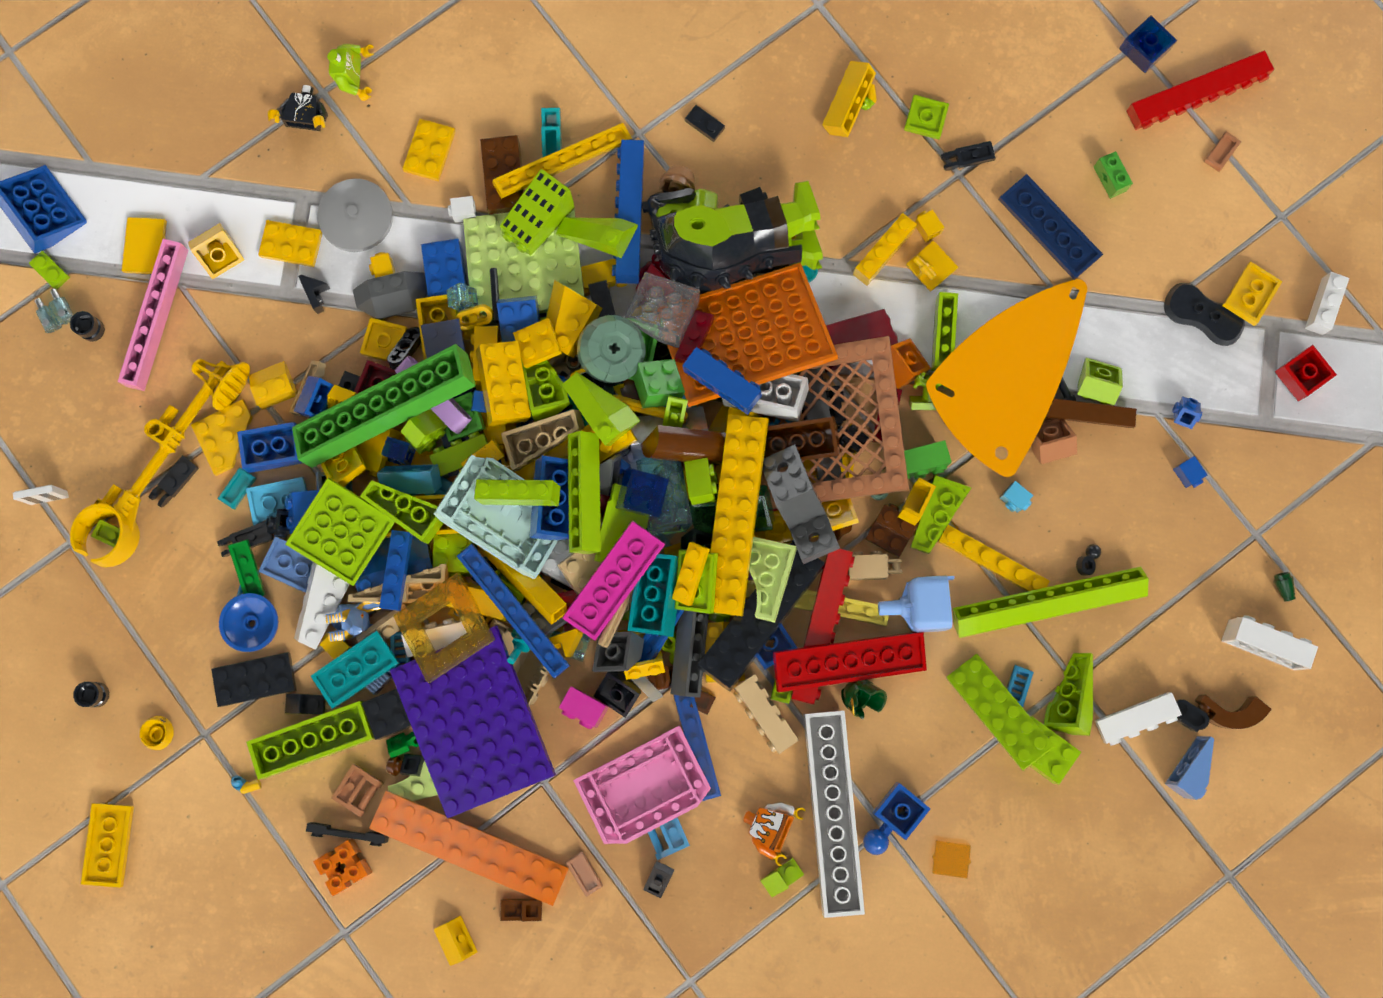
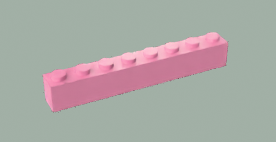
M167 239L162 240L118 382L126 387L145 391L189 251L179 242Z

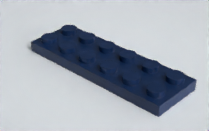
M1028 174L1023 176L999 197L998 200L1074 280L1103 256V253Z

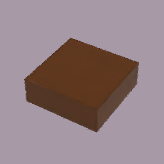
M701 690V696L694 697L697 709L708 715L716 697Z

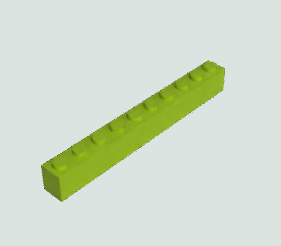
M1141 567L955 607L953 608L954 627L959 638L1146 597L1148 596L1149 578Z

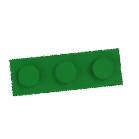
M249 540L228 545L243 594L266 595Z

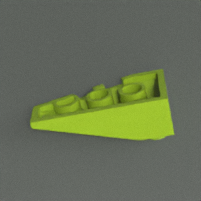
M548 360L529 368H525L522 362L527 396L534 422L558 415L570 404L568 393L562 386L564 382L561 381Z

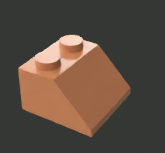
M1048 419L1043 421L1031 447L1040 464L1050 463L1077 455V436L1065 420Z

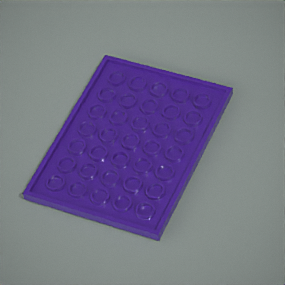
M498 626L489 628L390 670L447 819L556 775L513 664L507 661L509 654Z

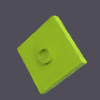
M913 95L904 131L940 140L949 103Z

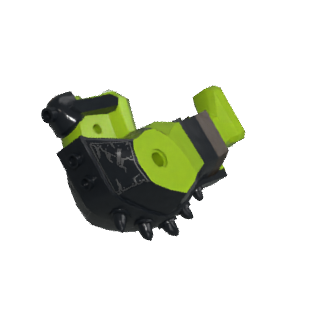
M809 181L795 183L793 202L783 204L780 203L779 197L775 196L744 205L718 208V195L715 192L706 189L694 191L691 188L674 192L661 191L651 195L647 201L642 202L643 213H648L652 221V229L649 230L651 241H654V253L658 255L662 270L670 275L672 281H675L687 291L704 294L720 288L728 289L731 288L732 284L738 283L744 278L753 279L752 273L766 274L800 262L802 266L806 265L812 270L822 268L819 260H823V254L815 230L820 229L816 220L821 218Z

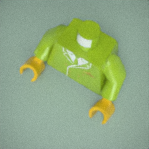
M354 44L340 45L337 49H332L327 55L329 75L341 91L355 96L358 94L361 100H368L371 96L367 94L371 93L372 89L370 87H365L362 90L359 89L361 56L359 54L361 53L365 58L373 56L374 54L369 53L368 49H372L374 46L367 45L360 48V45Z

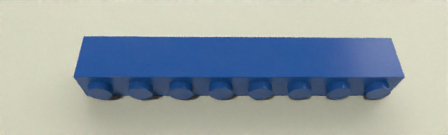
M621 140V147H618L617 152L621 162L617 163V175H620V180H616V191H619V197H615V208H618V214L615 213V218L633 222L638 227L622 258L613 256V259H616V265H612V276H616V283L639 284L644 140Z

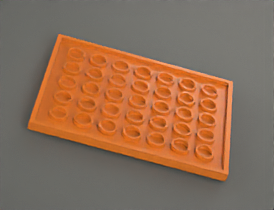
M801 262L754 277L751 280L747 279L732 284L731 288L728 289L720 288L655 309L672 359H675V355L695 310L713 314L714 320L701 350H707L711 353L712 358L717 361L719 359L728 365L730 370L733 372L737 370L744 376L745 380L748 382L753 381L758 385L838 359L837 352ZM676 362L685 390L684 396L688 400V407L720 397L683 371V364Z

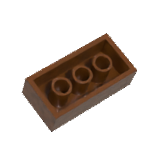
M518 136L480 139L487 211L489 215L508 213L525 192V189L501 199L492 181L499 176L522 167Z

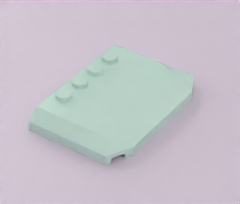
M471 455L435 510L434 515L441 522L522 575L535 579L558 540L530 538L532 506L482 505L474 499L476 479H525L493 458H480Z

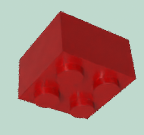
M1314 345L1303 350L1274 371L1297 401L1308 397L1337 375Z

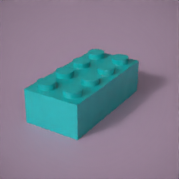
M658 554L637 582L633 590L627 631L673 637L677 609H675V600L672 599L677 583L678 556Z

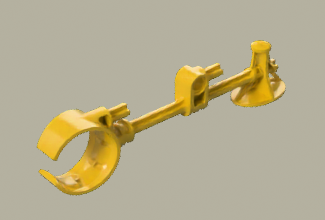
M201 358L193 363L191 371L204 382V385L175 426L169 427V424L179 410L171 405L167 407L159 420L155 418L145 424V434L159 443V449L131 489L123 491V489L113 484L103 499L98 498L93 505L84 508L76 516L70 530V542L75 552L88 556L86 541L91 529L100 519L103 520L108 517L117 516L120 524V535L115 547L107 555L91 559L90 562L101 567H113L131 557L140 539L139 527L135 520L139 503L141 502V493L170 453H175V449L181 445L182 439L186 438L184 436L185 430L210 395L212 405L216 410H223L236 400L249 378V364L240 362L230 366L223 361L212 364ZM208 365L214 367L215 369L211 372L207 370L205 366ZM202 372L209 375L207 380L200 375Z

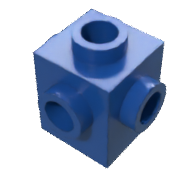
M1183 396L1180 402H1176L1172 409L1174 423L1189 429H1193L1203 413L1201 411V403L1196 399Z

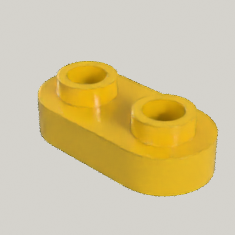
M481 304L459 311L455 319H460L462 330H469L475 328V326H483L490 323L493 311L488 305ZM485 311L487 315L483 316L480 312ZM463 316L468 317L469 321H465Z

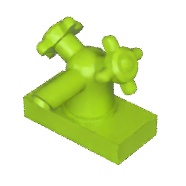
M922 372L914 380L913 388L916 389L919 385L923 386L922 396H909L911 410H936L926 388V383L930 376L926 375L925 372ZM936 384V390H938V387H940L941 384Z

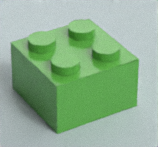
M675 359L638 363L633 379L642 409L666 406L668 396L683 397L685 390Z

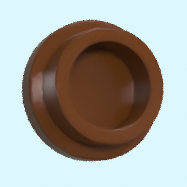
M399 756L390 757L387 761L386 770L392 776H397L400 773L403 761Z

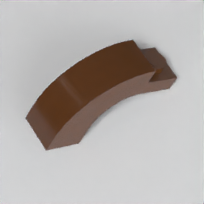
M1206 694L1199 695L1195 699V702L1199 704V709L1207 714L1210 713L1208 715L1209 723L1225 729L1252 727L1261 722L1272 710L1257 696L1248 697L1243 705L1233 712L1223 709Z

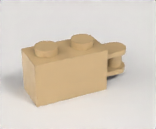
M882 551L870 552L871 555H863V552H853L852 556L855 557L852 568L849 567L847 575H850V580L887 579L889 577L888 574L903 573L900 570L902 559H888L887 554H882ZM892 563L893 570H888V564Z

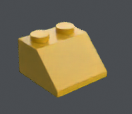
M221 223L188 242L191 252L212 280L244 261L243 256Z
M285 361L249 375L250 389L256 405L263 410L297 395V390Z

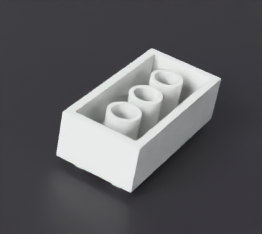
M791 374L759 385L762 397L750 412L794 422L799 421L809 390L807 377ZM722 398L724 406L738 409Z
M1246 615L1228 620L1222 642L1292 670L1311 669L1318 646L1313 645L1311 640L1295 638L1291 632L1277 631L1273 625L1257 623L1255 618Z

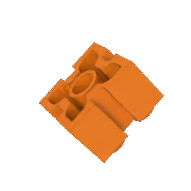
M349 839L335 847V854L333 851H330L313 861L320 875H327L329 880L325 884L332 896L352 886L351 880L353 883H356L373 873L365 859L360 861L357 854L361 851L354 839ZM340 863L346 865L344 871L340 869Z

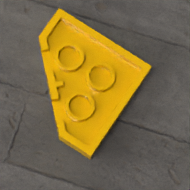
M243 399L191 424L213 474L216 476L234 468L235 459L239 451L237 432L247 430L248 424L251 423L252 415Z

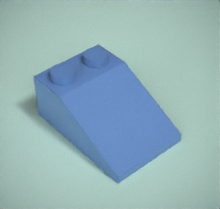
M1197 736L1165 782V785L1183 798L1201 799L1207 791L1205 788L1209 784L1214 738L1211 736Z

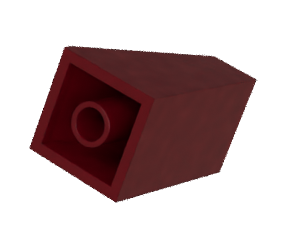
M885 309L826 325L833 345L886 336L890 337L891 346L898 343L897 334L893 331L890 317ZM840 365L829 366L828 368L833 371L838 369Z

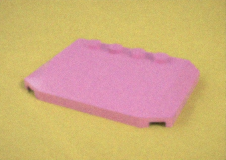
M680 726L573 780L604 844L629 843L698 807L711 789Z

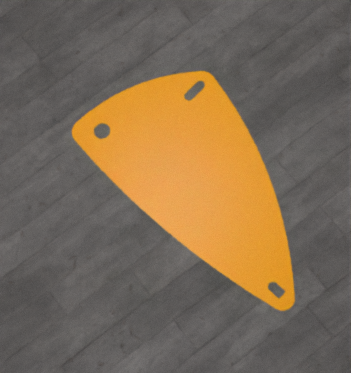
M1081 279L1061 283L1036 293L1014 304L986 322L965 339L940 364L926 383L929 396L951 433L974 457L1001 476L1010 477L1016 473L1029 451L1057 392L1076 338L1087 294V285ZM1073 287L1079 290L1076 299L1069 297ZM936 384H941L953 390L955 395L949 397L936 390ZM998 447L1007 449L1008 456L1006 459L1001 460L996 457L995 450Z

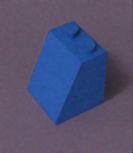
M320 490L292 492L287 496L285 508L288 510L289 517L286 519L287 529H290V534L293 533Z

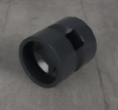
M77 312L70 320L71 330L87 341H97L104 335L105 328L102 321L88 312Z
M82 682L75 687L73 698L77 705L81 707H101L107 703L110 692L103 683Z

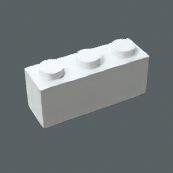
M1330 272L1321 279L1305 329L1320 335H1324L1333 329L1349 281L1348 277Z

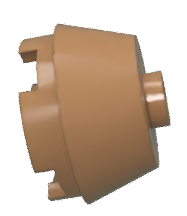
M674 165L661 176L659 181V190L662 189V191L674 192L687 188L694 189L695 191L694 174L685 166Z

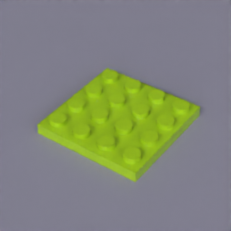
M327 478L285 545L354 586L395 522L358 495L334 480Z

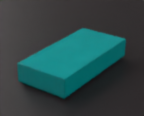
M239 467L217 499L235 510L246 495V488H250L257 478Z

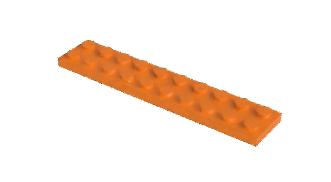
M387 790L369 829L551 906L554 905L569 869L567 866L451 817L447 819L444 814Z

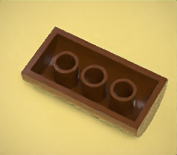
M834 416L768 426L764 458L793 445L796 446L802 461L839 456V437Z
M657 425L641 443V449L646 458L681 462L708 458L710 464L720 465L723 461L726 433Z

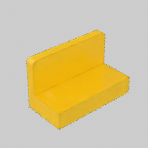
M461 915L434 929L450 966L462 962L478 952Z

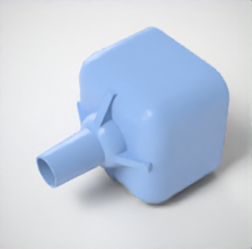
M926 576L912 579L906 583L900 600L878 602L879 616L901 615L908 624V628L913 632H939L951 629L952 611L948 580L955 579L954 576Z

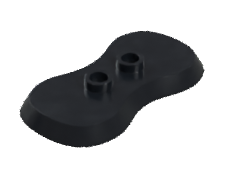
M1176 284L1169 291L1165 299V313L1173 322L1198 328L1215 344L1221 346L1234 344L1240 338L1245 327L1244 319L1223 307L1224 303H1218L1206 297L1193 284Z

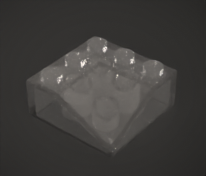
M645 272L624 318L634 323L641 331L659 342L679 348L699 304L700 289Z

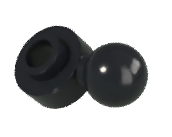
M1091 544L1086 548L1087 556L1078 558L1076 568L1080 575H1092L1095 572L1096 564L1094 559L1101 556V548L1096 544Z

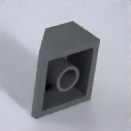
M629 631L615 632L607 648L600 646L597 640L592 671H628L641 659L644 639Z

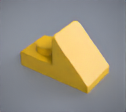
M576 628L550 637L549 640L557 649L563 647L566 657H572L583 636V632Z

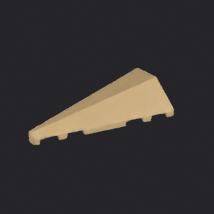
M441 564L413 575H407L402 604L446 605L451 589L447 564ZM383 584L355 594H349L348 602L380 603Z

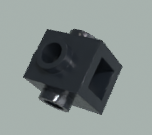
M276 509V511L267 516V533L274 534V537L285 538L286 535L290 534V529H287L286 519L289 517L288 510Z

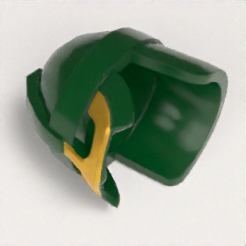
M868 679L849 682L841 690V697L845 707L849 709L853 716L864 719L863 709L866 706L876 712H881L887 701L886 692Z

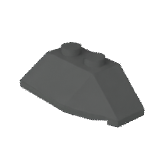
M403 271L366 280L353 289L357 309L378 320L415 311L417 309L416 299L425 298L428 295L424 272Z

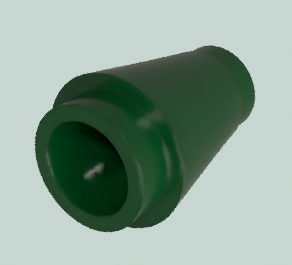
M1290 572L1274 575L1275 580L1273 582L1284 602L1296 599L1294 578Z

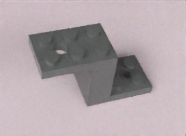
M790 446L764 458L762 467L774 502L790 529L803 564L840 549L825 509L808 477L796 446ZM782 467H788L785 472H779ZM819 536L816 542H810L812 537Z

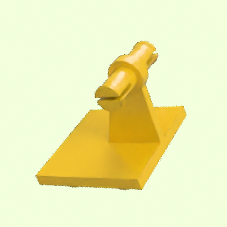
M934 240L906 263V266L930 292L959 268Z

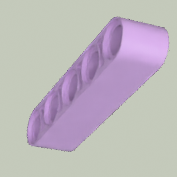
M407 356L396 368L395 372L398 374L418 362L412 357ZM453 398L431 408L456 434H460L472 420L469 414Z

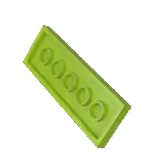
M975 654L946 677L1022 771L1054 748V744L978 654Z

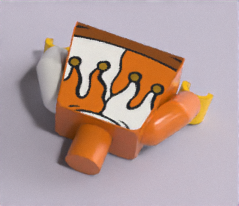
M775 803L769 804L765 808H759L756 814L747 811L743 821L751 825L749 834L752 836V842L758 852L771 860L774 859L778 866H782L777 859L779 857L787 858L780 852L794 817L800 820L804 819L797 815L799 810L806 811L804 808L797 807L794 809L791 805Z

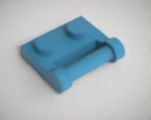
M678 817L660 826L668 844V849H663L655 829L648 832L657 853L655 854L657 860L690 846Z

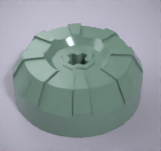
M618 315L603 316L590 322L581 332L577 344L578 359L585 372L592 378L604 383L621 382L636 374L638 363L643 362L646 353L645 342L640 329L630 320Z

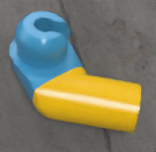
M238 775L231 779L232 787L243 794L262 788L261 782L258 779L248 782Z

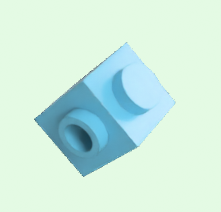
M1014 481L1000 499L1006 503L1005 506L1010 511L1018 513L1022 509L1025 511L1031 505L1030 499L1033 495L1018 482Z

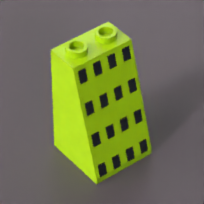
M541 169L501 223L502 237L510 243L512 241L516 244L515 246L520 252H526L531 256L561 224L563 218L567 217L575 209L570 189Z

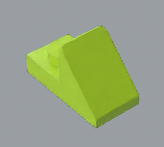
M668 396L662 426L682 428L688 403L687 399Z
M792 857L760 881L770 896L774 897L787 890L788 886L802 877L804 873Z

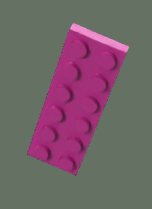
M632 520L562 616V619L595 641L662 550L665 543Z

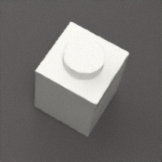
M473 196L450 199L451 205H448L449 217H453L455 223L477 216Z

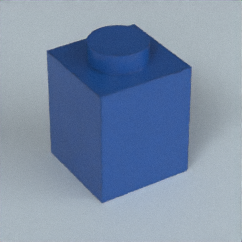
M1195 456L1173 469L1185 488L1191 485L1193 488L1204 482L1202 479L1207 476V473Z

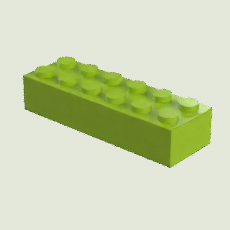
M365 701L352 703L247 741L246 743L258 780L269 778L374 740V735L362 703Z

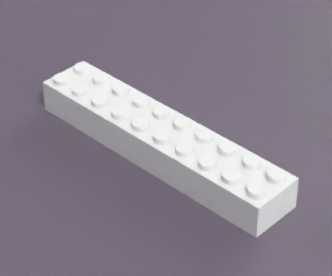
M845 711L803 714L822 915L824 918L864 915Z

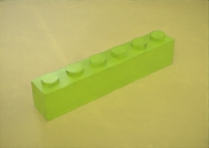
M585 431L568 434L569 553L592 554L601 552L599 437L596 433Z

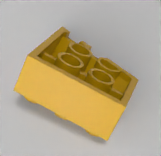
M554 280L546 318L551 320L561 352L574 358L577 354V344L581 332L590 322L598 318L603 308Z

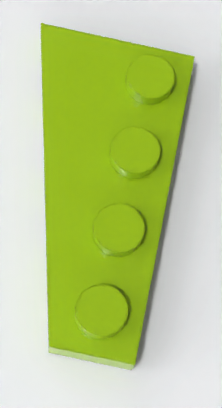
M935 475L932 484L936 488L919 520L910 548L929 554L971 490V487Z

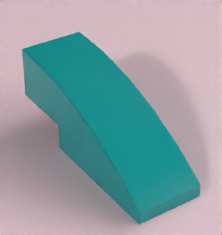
M541 108L542 158L562 149L560 108Z

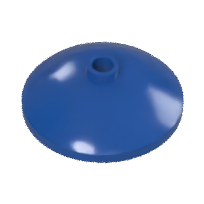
M253 593L238 595L224 606L220 614V634L223 640L235 650L242 652L260 650L267 646L275 637L279 623L278 614L274 605L261 595ZM252 620L255 621L254 627L250 626V622Z

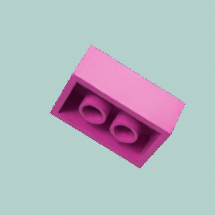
M570 686L559 708L563 710L561 714L570 719L578 718L580 725L592 729L599 726L609 706Z

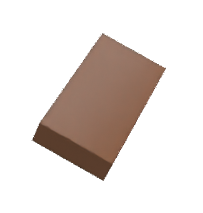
M1226 131L1204 162L1220 172L1241 141Z
M583 851L565 862L586 897L603 887L602 882Z

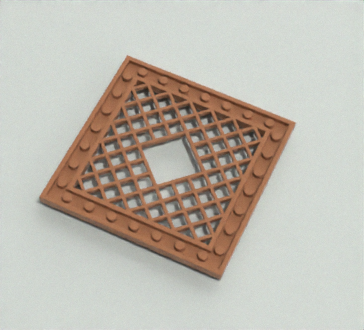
M886 336L834 345L838 355L837 360L809 368H821L816 375L809 371V369L803 370L799 375L803 377L807 372L814 377L808 385V391L816 396L810 405L807 402L804 403L808 408L802 416L800 415L799 421L804 419L818 399H820L848 420L838 433V437L840 438L844 434L851 439L845 448L839 444L842 452L836 459L829 457L834 462L828 470L820 465L823 458H819L817 462L814 459L810 460L814 463V466L807 474L808 477L816 482L812 483L818 497L821 502L909 490L890 337ZM867 360H872L873 366ZM859 362L855 369L847 365L848 363ZM863 363L871 368L865 377L857 372ZM840 365L835 372L828 368L829 366ZM844 366L852 371L846 380L838 375ZM825 369L833 374L827 383L819 378ZM873 372L875 384L868 380ZM854 374L863 379L857 388L849 383ZM835 377L844 382L838 391L830 386ZM816 380L825 385L819 394L811 389ZM865 382L874 387L868 396L860 391ZM846 385L854 390L848 399L840 394ZM827 388L835 393L829 402L821 397ZM875 391L877 393L878 404L872 399H870L871 396L875 393ZM857 393L865 398L859 407L851 402ZM838 396L846 401L840 410L832 405ZM868 401L876 406L870 415L862 410ZM848 404L857 409L851 418L843 413ZM878 409L880 422L873 418ZM859 412L868 417L862 426L854 421ZM758 414V417L764 418V415ZM778 418L780 420L779 424L788 423L785 419ZM870 420L879 425L873 434L864 429ZM851 423L859 428L853 437L845 432ZM880 429L882 432L883 442L879 440L877 437H875V435L879 432ZM861 431L870 436L864 445L856 440ZM872 439L881 444L875 453L867 448ZM853 442L862 447L856 456L847 450ZM883 448L885 461L877 456ZM864 450L872 455L867 464L858 459ZM844 453L853 458L847 467L839 462ZM875 458L883 463L878 472L869 467ZM855 461L864 466L858 475L850 470ZM836 464L845 469L839 478L830 472ZM817 466L825 471L820 480L811 475ZM886 467L887 473H881ZM866 469L873 473V475L862 476ZM762 470L757 511L776 509L777 506ZM847 472L854 476L842 479ZM828 474L835 479L830 481H823Z

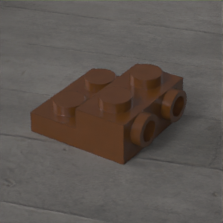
M889 503V505L885 504L882 507L865 540L899 558L919 522L914 526L899 518L900 508Z

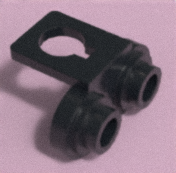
M1176 700L1182 714L1177 717L1178 723L1195 732L1203 730L1209 725L1207 713L1186 700Z

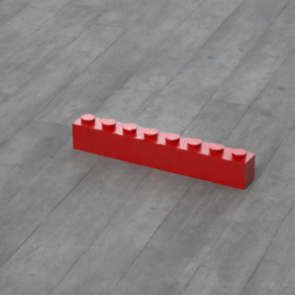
M1264 50L1131 103L1126 112L1135 130L1140 128L1147 129L1157 121L1161 123L1168 120L1172 115L1176 114V116L1185 113L1187 109H1197L1207 101L1212 103L1222 95L1229 96L1235 93L1237 89H1247L1257 81L1262 83L1270 78L1269 75L1275 69Z
M838 549L826 555L803 648L834 643L836 632H833L834 625H838L841 614L838 613L839 605L843 606L845 594L842 593L844 586L848 587L850 575H847L849 567L852 568L855 557L852 556L853 552ZM813 687L793 690L791 699L814 705L815 700L819 701L821 689Z

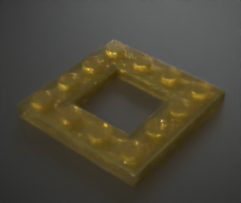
M459 573L454 574L393 615L428 683H431L495 640ZM449 603H452L467 633L436 653L421 622Z

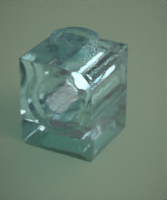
M458 283L446 290L449 308L461 311L478 306L475 288Z

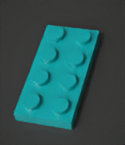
M375 631L312 674L311 678L330 707L334 709L400 663L379 631Z

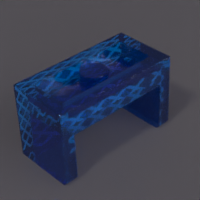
M387 436L381 454L388 457L389 462L398 465H411L416 450L410 443Z

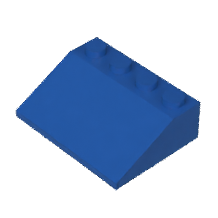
M46 165L0 181V208L34 254L53 247L87 223V220Z
M415 536L412 538L406 576L433 568V556L430 545L422 542ZM391 537L384 538L355 583L357 592L383 584Z

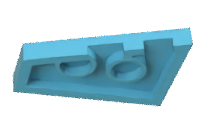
M299 477L246 488L253 525L265 521L267 516L276 511V509H286L285 499L290 493L307 491L305 478Z

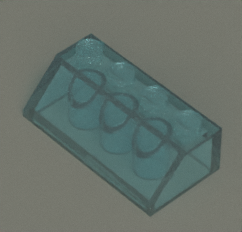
M646 457L637 460L636 465L641 491L652 494L648 507L650 512L647 523L648 532L651 534L686 532L693 523L681 461Z

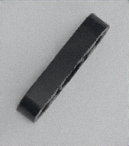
M419 327L407 329L390 352L387 360L391 369L396 370L407 356L412 357L421 344Z

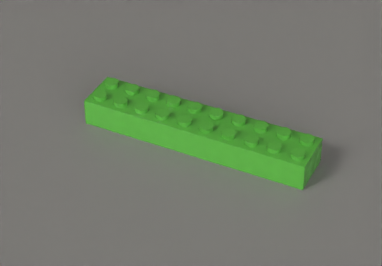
M454 344L292 427L298 460L313 468L475 387L476 384L468 354L457 344Z

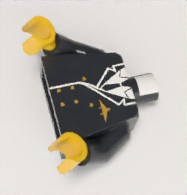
M303 85L301 94L291 93L289 98L277 109L268 111V121L275 119V123H279L281 118L286 127L321 131V125L322 128L326 127L325 122L328 113L324 104L319 101L317 96L313 95L314 88Z

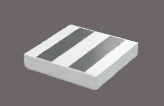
M53 485L20 490L13 493L14 500L29 505L69 498L68 491Z

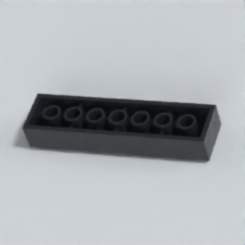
M794 540L789 544L796 546ZM797 550L776 621L771 622L755 617L757 608V589H755L745 602L743 616L735 615L698 663V669L730 692L822 571L825 563L817 558L803 564Z

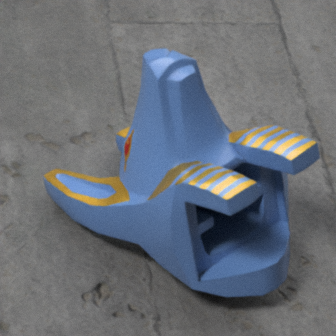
M358 602L356 604H339L335 613L325 614L326 623H331L337 630L328 632L329 641H344L357 637L373 625L370 624L369 612L381 609L379 608L380 603Z

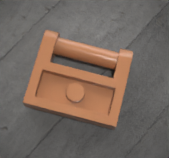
M353 764L331 799L362 817L365 813L364 809L384 782L356 764ZM369 781L372 783L358 806L354 805V800L365 783Z

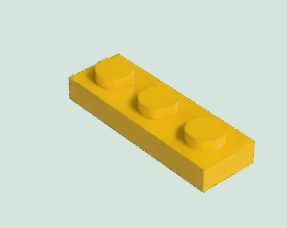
M689 542L672 596L673 600L687 606L693 604L710 551L709 548Z

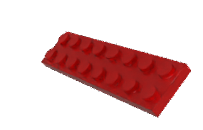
M910 632L773 652L777 692L927 671L924 632Z

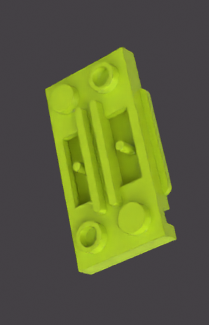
M613 484L600 529L601 552L596 553L594 561L602 563L632 520L646 530L650 515L648 507L652 494Z

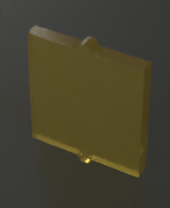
M936 840L935 853L932 855L934 859L932 873L967 879L969 864H971L969 860L971 845Z

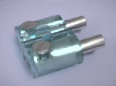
M56 289L50 290L54 300L49 302V306H45L41 298L35 299L38 307L36 314L46 333L59 330L63 324L67 325L73 316L66 299L60 297Z

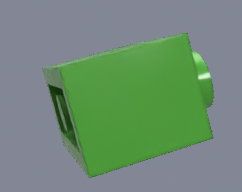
M1116 151L1099 158L1094 165V169L1110 199L1126 192L1133 184Z

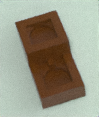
M525 899L500 900V921H542V901Z

